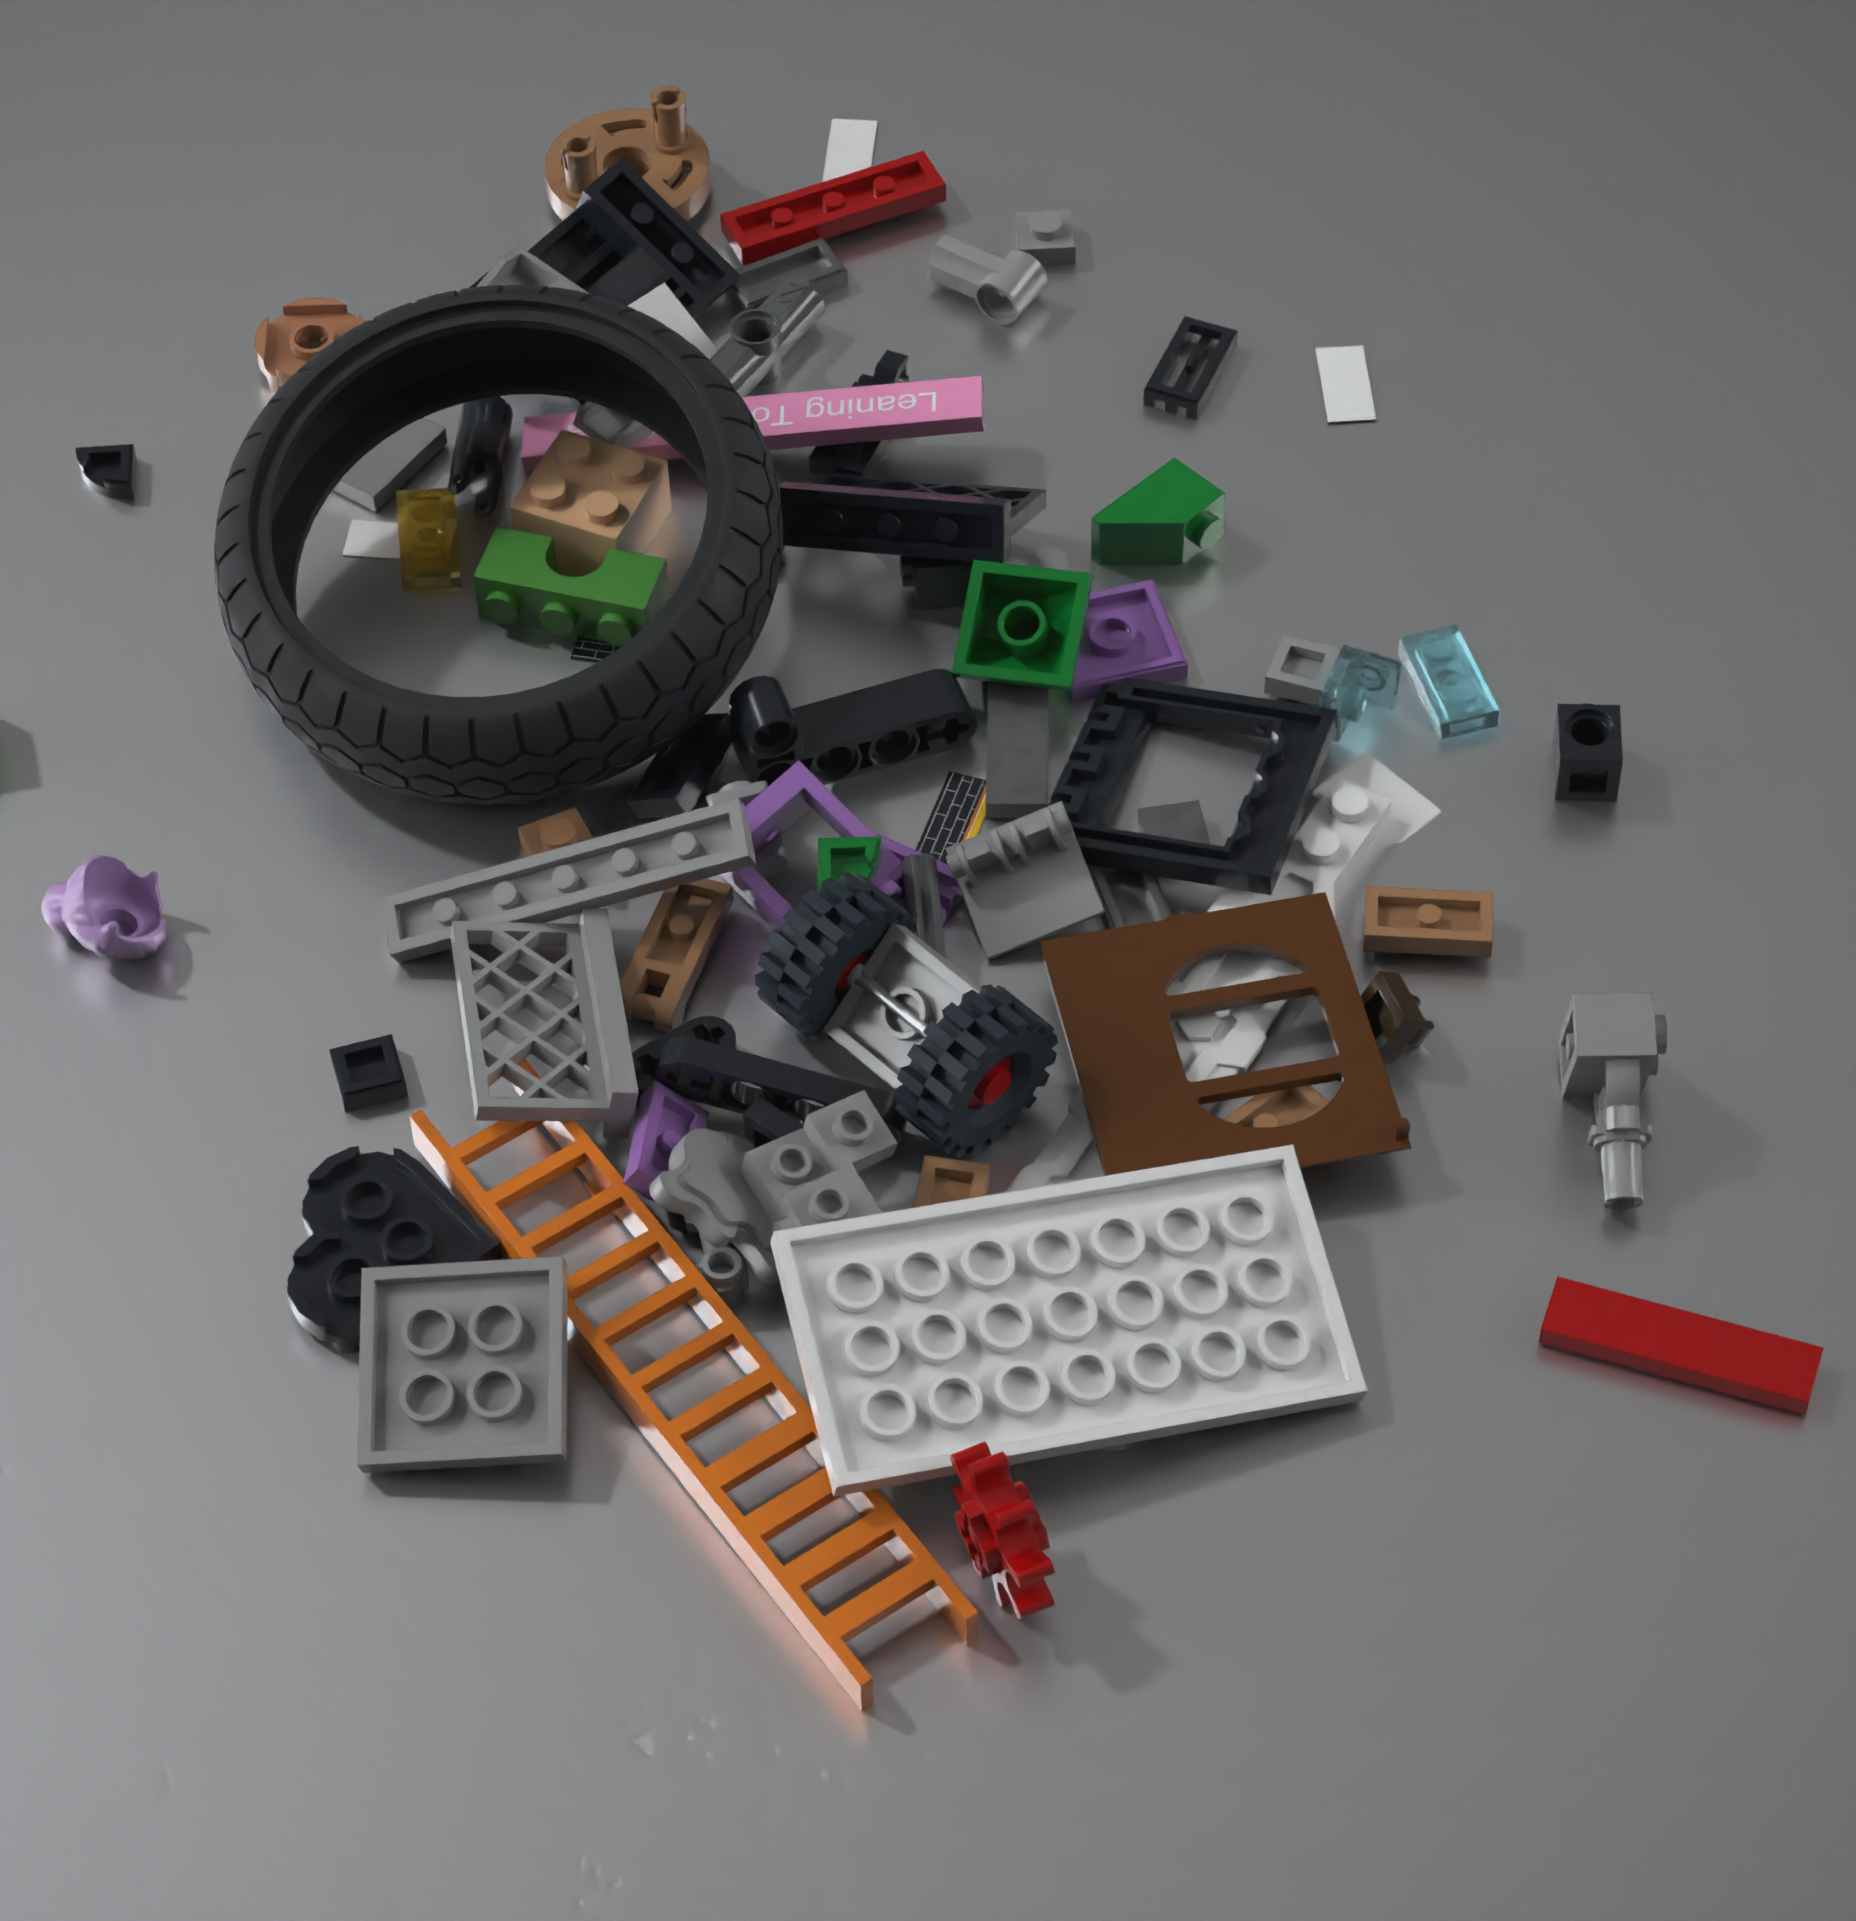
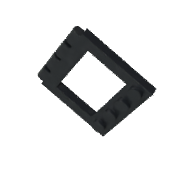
M1125 678L1123 685L1104 684L1099 689L1088 714L1087 721L1084 723L1071 751L1069 761L1066 763L1051 795V802L1046 807L1062 801L1087 865L1272 895L1337 732V710L1133 678ZM1153 721L1270 739L1265 753L1262 754L1255 770V778L1249 793L1245 795L1238 811V819L1233 832L1227 838L1224 847L1106 828Z

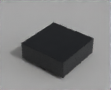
M392 1034L329 1049L345 1112L408 1097L406 1081Z

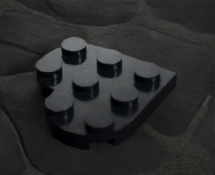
M359 1146L350 1147L326 1158L309 1175L307 1180L309 1189L302 1202V1217L305 1231L309 1238L293 1255L294 1267L287 1279V1294L290 1308L301 1327L318 1339L331 1342L332 1346L341 1353L352 1354L360 1351L362 1268L501 1260L503 1258L501 1243L421 1162L401 1149L393 1148L394 1155L383 1152L360 1154Z

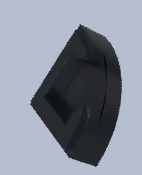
M134 444L76 448V456L82 478L93 490L111 498L135 499L137 458Z

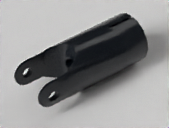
M500 396L463 403L450 468L448 491L452 495H457L469 486L475 497L473 515L478 519L485 518L494 510L502 483L513 412L509 403H506V400Z

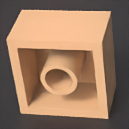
M561 429L509 506L512 529L553 537L556 568L577 576H584L598 569L603 563L609 548L644 554L672 511L667 460Z

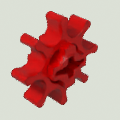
M984 1441L951 1454V1463L961 1483L951 1488L952 1496L961 1508V1510L954 1512L957 1528L972 1558L973 1567L982 1579L992 1576L995 1596L1000 1607L1012 1604L1018 1619H1022L1054 1606L1053 1596L1044 1577L1055 1573L1052 1561L1043 1552V1550L1050 1548L1047 1530L1041 1521L1027 1486L1022 1481L1013 1484L1010 1476L1009 1462L1005 1453L1001 1451L991 1455L989 1447Z

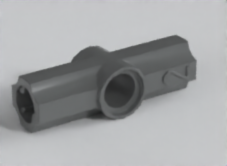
M794 276L790 281H783L758 309L742 311L732 319L730 323V338L709 360L728 378L741 397H746L755 386L772 383L780 377L783 371V356L824 314V298L814 290L811 282Z

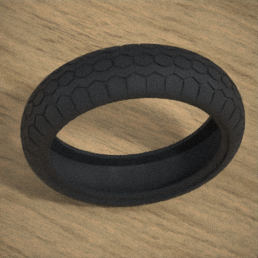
M503 285L466 288L458 292L454 290L419 299L415 303L410 302L374 317V320H368L333 341V344L330 343L309 359L274 394L244 438L224 486L218 509L214 541L215 584L218 603L233 651L259 697L271 712L305 745L327 761L352 775L397 793L420 799L465 805L515 804L571 793L627 771L654 756L679 738L703 717L724 694L751 655L772 606L782 559L783 516L775 468L768 446L756 420L728 378L697 347L658 320L610 299L556 287L549 288L536 285H506L503 287ZM542 394L569 397L607 407L640 422L661 436L680 453L695 471L708 493L705 522L693 561L679 587L663 609L642 631L606 658L572 676L545 686L511 694L486 697H450L399 688L372 678L349 666L328 651L297 617L296 585L303 547L315 517L332 490L364 455L383 440L419 419L457 404L505 395Z

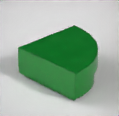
M882 836L818 838V892L821 891L822 881L830 877L838 881L841 873L850 872L855 877L857 874H860L870 881L881 860Z

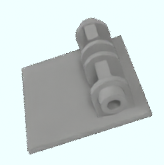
M1062 801L945 848L948 854L946 860L954 879H957L987 960L1105 913Z

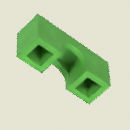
M497 526L473 576L479 618L494 620L502 624H514L550 631L558 635H570L604 641L615 646L625 645L642 631L670 599L667 562L664 558L609 548L603 563L594 572L579 577H568L557 573L553 537Z

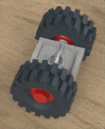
M850 872L841 873L838 881L833 877L822 881L820 892L816 893L810 889L801 897L803 905L797 911L791 907L782 917L786 924L781 931L773 929L767 940L772 945L770 951L760 955L757 965L764 970L755 975V985L760 988L757 992L759 998L807 1039L811 1038L814 1042L823 1043L826 1037L831 1041L836 1040L894 1088V1099L899 1103L895 1106L898 1113L948 1155L963 1157L966 1151L971 1156L980 1152L983 1142L991 1146L1000 1139V1131L1005 1126L1011 1130L1020 1121L1017 1114L1024 1106L1030 1109L1037 1099L1033 1095L1036 1088L1045 1086L1050 1076L1045 1071V1068L1055 1063L1057 1055L1052 1049L1058 1044L1057 1035L1052 1032L1054 1028L1005 988L999 985L995 988L991 984L980 987L916 936L914 934L917 932L916 923L911 920L913 916L864 876L857 874L855 877Z

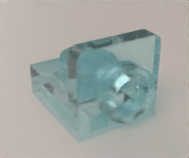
M1343 645L1319 698V707L1337 710L1338 729L1333 739L1334 742L1339 743L1349 720L1354 722L1360 720L1366 704L1387 710L1393 709L1398 697L1401 663L1398 660Z

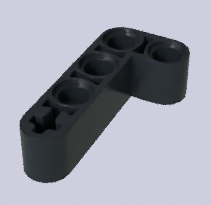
M946 669L928 670L792 709L779 681L769 676H757L745 680L738 685L731 693L729 699L732 745L748 781L752 783L767 781L768 787L797 761H800L823 785L954 749L971 739L978 725L957 678L951 674V671Z

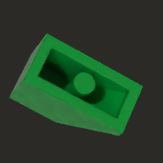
M1174 457L1091 517V559L1099 565H1183L1202 550L1212 548L1224 534L1225 492Z

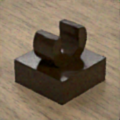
M1379 971L1361 994V999L1383 1063L1392 1064L1406 1045L1412 1047L1420 1046L1434 1029L1432 1021L1425 1020L1418 1008L1421 1001L1417 996L1410 993L1400 973Z

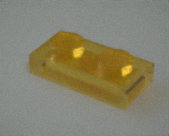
M448 488L396 491L403 591L462 588L455 495H452Z

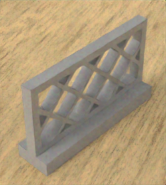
M582 908L579 924L452 921L450 938L475 1120L600 1122L603 1138H629L639 1092L607 908ZM468 944H491L502 951L503 954L489 963L471 951ZM538 945L565 946L566 955L555 964H552L534 952L533 949ZM518 962L538 975V977L525 987L504 973V971ZM490 984L510 999L496 1009L475 994ZM553 985L573 998V1001L560 1010L539 995ZM522 1008H526L546 1023L532 1033L511 1019V1017ZM496 1030L516 1043L517 1046L503 1056L482 1042V1040ZM560 1031L580 1044L581 1047L568 1057L546 1041ZM532 1054L552 1067L553 1070L539 1080L517 1064ZM503 1077L523 1090L524 1093L518 1098L490 1097L489 1087ZM568 1078L588 1091L589 1099L566 1098L553 1088Z

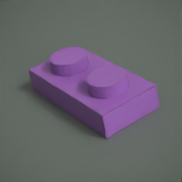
M655 1080L640 1097L623 1184L637 1191L644 1198L654 1201L649 1191L650 1184L661 1172L669 1171V1158L672 1148L691 1130L706 1128L709 1112Z

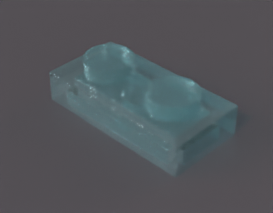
M1456 624L1399 638L1398 655L1440 740L1498 726L1499 708Z

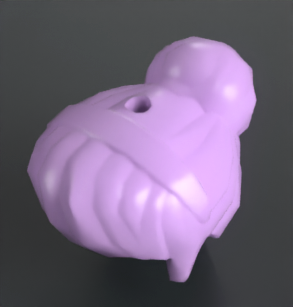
M94 855L71 874L68 881L51 886L45 893L42 902V913L47 925L58 935H73L82 946L95 952L98 956L124 958L127 960L144 958L149 954H157L159 946L166 939L167 924L165 918L160 915L163 905L158 888V874L155 871L143 877L128 869L122 861L114 856Z

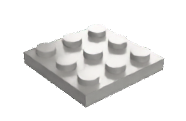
M563 1256L362 1268L357 1466L363 1473L567 1462L568 1264Z

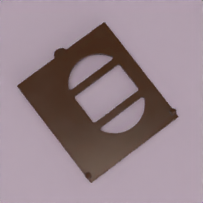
M1325 892L1200 914L1193 912L1167 916L1165 920L1040 941V952L1104 1176L1287 1145L1294 1146L1300 1169L1412 1148L1409 1141L1410 1122L1407 1118L1401 1117ZM1256 952L1285 960L1304 972L1173 996L1166 995L1172 982L1185 969L1205 958L1223 953ZM1314 995L1319 999L1337 1054L1336 1057L1196 1082L1187 1080L1169 1020ZM1333 1081L1342 1082L1334 1098L1324 1108L1302 1121L1285 1126L1259 1128L1238 1125L1223 1120L1200 1106L1202 1104Z

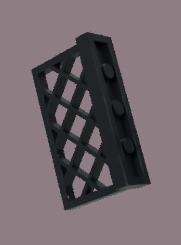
M825 472L810 483L783 481L779 484L783 516V546L1006 563L1011 558V537L1046 508V490Z

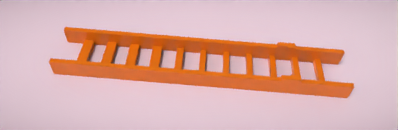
M526 1059L517 1064L539 1080L541 1079ZM514 1085V1090L519 1096L522 1095L524 1091ZM422 1110L410 1115L414 1145L459 1202L501 1243L502 1260L538 1258L537 1254L609 1213L615 1219L619 1218L635 1237L568 1276L567 1339L862 1712L874 1705L873 1678L845 1644L847 1641L923 1594L931 1601L966 1646L978 1639V1611L878 1489L844 1495L862 1518L783 1566L766 1545V1541L840 1497H833L812 1409L635 1192L623 1184L624 1179L577 1122L498 1121L451 1148ZM542 1123L562 1149L486 1192L466 1165ZM578 1167L588 1179L585 1183V1189L591 1195V1198L526 1235L521 1236L501 1210ZM650 1256L672 1284L594 1328L573 1300ZM688 1302L709 1330L631 1375L611 1350L610 1346L683 1303ZM725 1348L746 1376L668 1421L647 1393ZM764 1396L783 1421L707 1467H704L685 1442ZM805 1446L822 1469L743 1516L726 1493ZM884 1544L903 1568L823 1616L805 1592Z

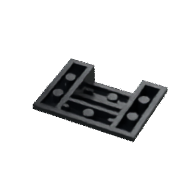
M623 158L584 189L575 211L528 250L529 253L588 293L619 302L626 306L665 283L693 319L697 318L741 277ZM487 273L484 274L469 288L476 287L481 282V280L487 275ZM567 397L577 407L587 402Z

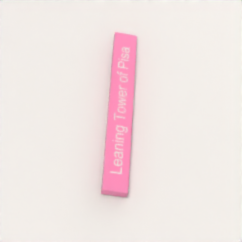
M982 375L742 397L759 426L768 450L984 431V385ZM577 412L524 417L521 460L525 472L534 471L561 429L590 437L573 425ZM652 432L650 436L630 448V450L663 460L683 458L679 452L655 432Z

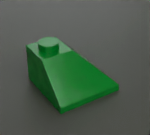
M973 560L951 674L956 678L1072 691L1093 582L1092 573Z

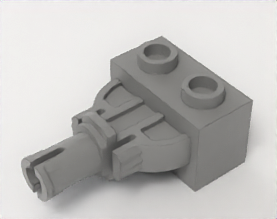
M1653 992L1573 993L1559 1034L1562 1098H1593L1596 1125H1593L1590 1129L1588 1143L1589 1146H1594V1150L1601 1152L1604 1206L1610 1209L1637 1208L1644 1202L1641 1150L1650 1143L1653 1135L1651 1125L1640 1124V1097L1649 1075H1657L1658 1054H1665L1667 1049L1665 1015H1655Z

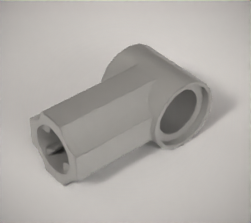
M946 234L934 245L932 256L927 263L928 279L976 299L980 310L989 319L1003 325L1012 324L1044 290L1048 281L1046 271L1041 263L1027 252L1011 251L1003 258Z

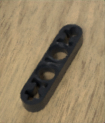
M683 1036L668 1040L663 1047L655 1071L656 1080L686 1099L743 1114L761 1097L781 1111L788 1110L793 1112L804 1123L808 1114L865 1090L897 1141L896 1148L902 1141L907 1120L898 1113L895 1107L899 1103L894 1099V1095L889 1092L696 1038ZM741 1082L753 1084L755 1086L760 1087L761 1089L747 1086L745 1084H742ZM804 1100L815 1101V1102L820 1103V1104H822V1105H824V1106L814 1105V1104H811V1103L806 1102V1101H804Z

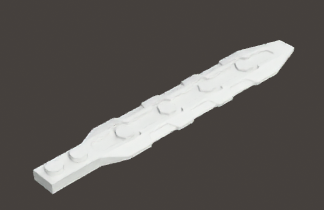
M1336 777L1296 833L1272 895L1224 888L1208 912L1325 892L1335 919L1334 896L1389 819L1392 800ZM1229 952L1205 958L1185 969L1172 982L1166 995L1173 996L1304 972L1293 964L1271 955L1256 952ZM1289 999L1169 1020L1187 1080L1196 1082L1245 1073L1266 1043L1265 1033ZM1080 1089L1068 1105V1116L1035 1162L1023 1167L1006 1192L1104 1176ZM1217 1102L1202 1104L1200 1106L1208 1112H1211L1217 1104Z

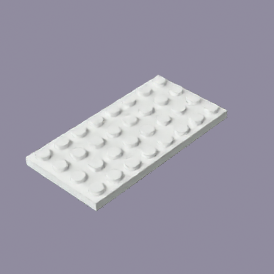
M1293 1145L773 1231L770 1241L833 1497L956 1475L957 1473L951 1463L950 1455L984 1441L987 1443L991 1455L1003 1451L1009 1465L1358 1402L1363 1399L1367 1392Z

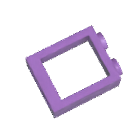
M797 761L746 806L755 857L811 808L841 837H873L875 835L800 761ZM883 844L879 866L870 882L897 902L902 894L901 888L904 886L902 862ZM752 866L720 874L729 884L733 885V888L774 930L781 931L786 924L782 917L792 906Z

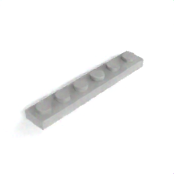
M739 798L381 897L389 954L398 963L452 949L450 938L452 921L546 923L579 914L582 908H600L756 865L746 806Z

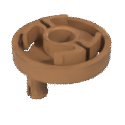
M663 86L653 91L650 96L652 110L627 108L597 113L571 125L555 139L546 155L544 165L548 200L555 213L562 220L575 211L583 190L621 158L686 222L700 211L711 189L710 157L707 145L701 135L686 123V94L684 92L681 93L680 88ZM683 168L692 169V171L684 170L679 182L673 188H670L679 178Z

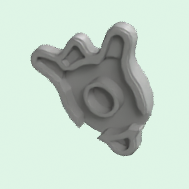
M706 1128L691 1130L672 1148L669 1158V1171L661 1172L653 1180L649 1188L650 1195L665 1210L687 1217L713 1247L723 1248L729 1242L734 1244L754 1274L763 1283L770 1286L780 1285L770 1244L772 1223L740 1173L745 1153L750 1151L748 1145L738 1135H732L726 1131L717 1132Z

